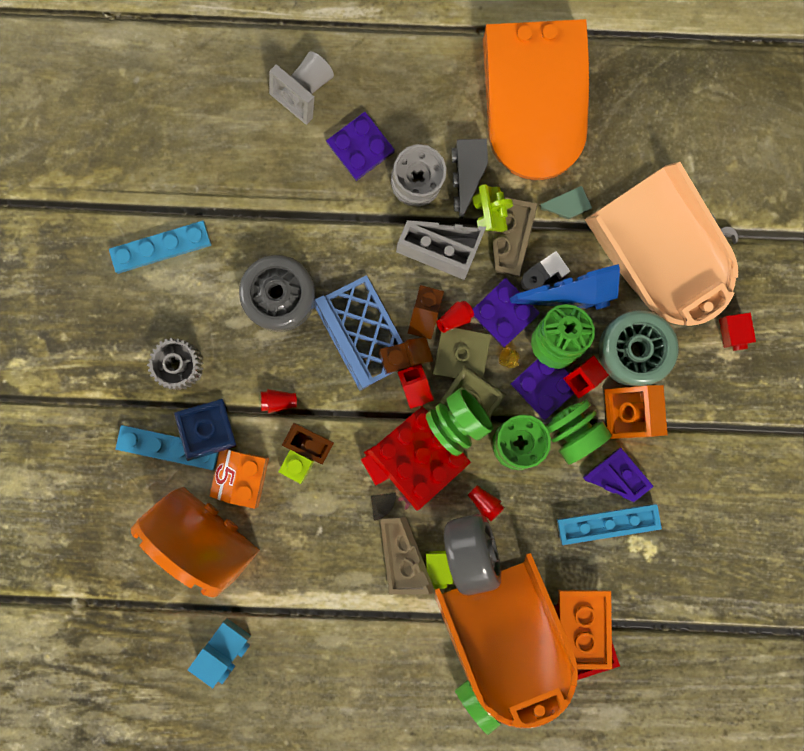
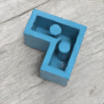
M226 618L208 644L193 661L188 671L212 689L217 682L223 684L236 666L232 663L235 657L238 655L242 658L250 647L247 641L251 635Z

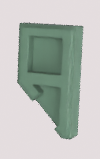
M582 186L539 206L543 211H549L568 220L592 209Z

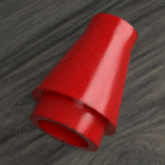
M457 301L436 321L437 327L441 332L446 333L451 329L470 323L471 318L474 317L473 309L466 301Z
M271 389L261 391V411H267L269 414L289 408H297L296 393Z
M478 485L467 495L481 515L485 516L490 522L505 508L501 504V500Z

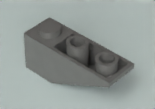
M487 138L457 140L456 148H452V163H457V172H453V187H458V197H454V212H459V219H463L488 165Z

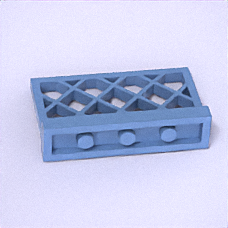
M367 275L326 296L323 295L315 299L314 307L359 391L390 375H385L384 368H382L381 374L372 378L367 369L370 360L382 363L381 359L371 356L374 344L390 347L394 346V340L397 345L403 343ZM364 283L369 292L367 300L353 296L355 287ZM351 290L350 295L345 294V292ZM337 296L348 299L345 311L335 309L331 300ZM351 300L365 304L361 317L348 313ZM368 306L379 310L380 317L378 322L364 318ZM338 314L343 315L342 321ZM346 316L360 321L357 333L346 330L344 326ZM363 322L377 326L373 338L359 334ZM380 327L388 329L392 334L390 344L376 340ZM350 336L355 337L354 343H353V341H352V339H351ZM358 338L372 342L368 355L358 352L356 348Z

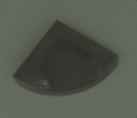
M396 492L371 495L374 521L385 517L392 510L396 500Z

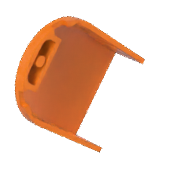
M586 19L486 24L483 48L488 135L492 151L499 162L508 168L511 173L521 178L545 180L564 173L575 163L582 153L587 139L589 106Z
M184 487L173 490L163 497L131 527L132 536L136 539L138 537L141 538L142 542L139 546L154 562L187 587L192 588L195 584L203 588L200 592L208 597H217L229 587L260 551V549L236 531L238 526L229 519L224 521L217 515L219 511L210 503L205 505Z
M531 553L525 556L524 563L501 571V584L493 591L463 595L457 588L443 594L440 588L435 589L436 602L467 679L479 704L491 717L505 725L524 729L545 725L563 713L570 704L577 686V663Z

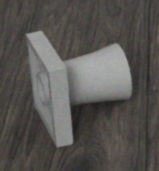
M310 51L291 76L278 65H275L269 71V94L307 125L313 119L315 96L312 94L334 77L333 70L319 54Z

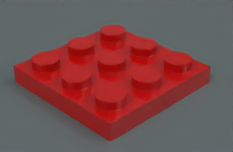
M421 406L367 452L417 511L471 463L464 453L455 456L439 442L426 420L428 411L424 406Z

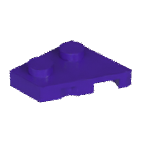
M621 447L583 476L585 481L621 495L632 502H635L654 487Z

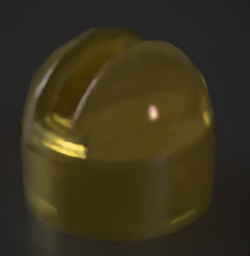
M510 347L504 348L499 356V364L506 368H515L519 365L518 359L521 358L519 352Z

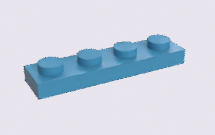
M200 221L109 248L115 272L119 274L212 246L206 223Z
M125 425L120 427L115 449L209 470H215L218 457L217 452L187 461L181 437Z
M658 504L557 519L561 545L662 529Z

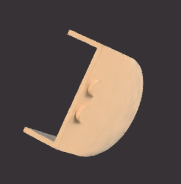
M681 162L665 165L585 219L614 265L619 264L620 274L653 313L660 315L669 323L685 326L705 323L719 315L733 298V290L736 278H738V265L735 254Z

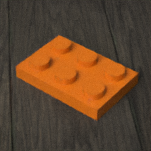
M558 590L559 620L575 655L577 669H612L611 591Z

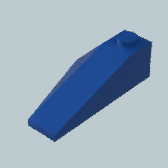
M619 264L588 272L586 275L578 277L575 281L573 278H568L555 283L552 287L545 285L521 292L511 297L510 301L516 304L545 306L563 304L574 305L579 308L595 306L596 310L611 306L610 301L618 298L620 267Z

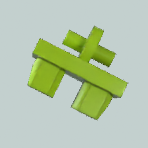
M486 184L479 186L480 192L473 196V203L476 209H483L484 216L478 218L477 226L486 227L485 231L503 232L508 230L506 217H508L507 209L513 206L512 200L504 198V192H501L500 187H489Z

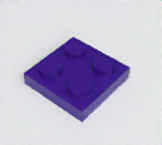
M363 112L326 140L327 145L355 181H358L395 153V149L366 112Z
M507 278L500 282L473 308L474 318L503 348L540 314L533 305L511 303L510 298L520 292Z
M538 359L510 383L543 421L574 394L563 379L569 374L564 368H550Z

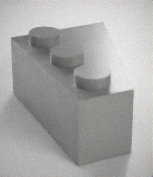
M407 220L399 238L396 252L465 280L486 227L478 226V228H472L457 224L447 226L433 222Z

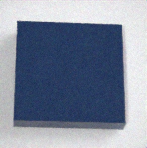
M223 399L174 412L187 461L237 447Z

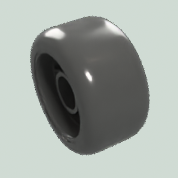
M269 255L258 259L245 271L239 286V298L245 314L255 324L269 331L285 332L299 327L309 318L315 306L316 287L310 273L300 262L284 255ZM277 286L282 287V296L277 299L272 298L271 290Z
M473 514L447 522L444 528L445 551L449 569L458 591L463 595H474L497 589L501 584V565L496 541L487 518L481 514Z

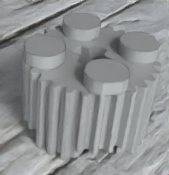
M170 338V340L165 339L164 342L160 341V345H156L157 349H153L154 353L150 354L152 358L149 359L150 363L147 364L150 367L148 369V372H151L150 376L154 377L155 381L159 382V385L174 390L187 389V387L192 386V383L196 384V381L200 380L203 374L201 365L204 364L201 362L203 357L199 356L201 353L197 351L198 349L193 344L180 339ZM175 359L180 361L178 369L172 368Z

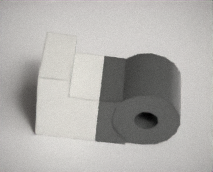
M555 251L523 275L521 279L522 288L528 291L541 287L545 281L555 274L560 280L570 270L557 251Z

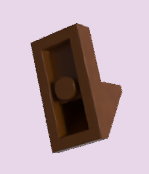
M420 285L407 334L432 339L444 291Z
M426 337L408 339L404 343L379 350L385 375L419 364L423 365L433 362Z
M293 423L282 446L323 465L334 442L310 431L302 425Z

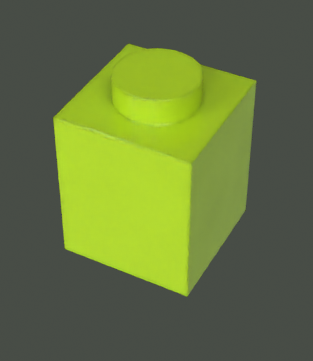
M290 450L278 472L302 484L315 461Z
M426 551V569L434 589H445L447 584H453L446 551Z

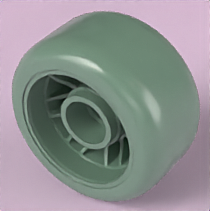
M636 310L615 318L607 325L599 340L598 353L602 367L613 380L630 387L648 386L661 381L671 372L678 358L679 344L677 335L667 320L650 311ZM633 343L638 344L641 348L639 356H634L631 351Z

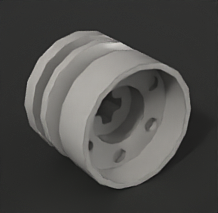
M419 144L409 146L399 153L391 174V187L399 201L408 206L415 207L424 206L432 202L437 197L446 179L447 168L443 157L430 146ZM421 177V181L416 183L412 181L413 178Z

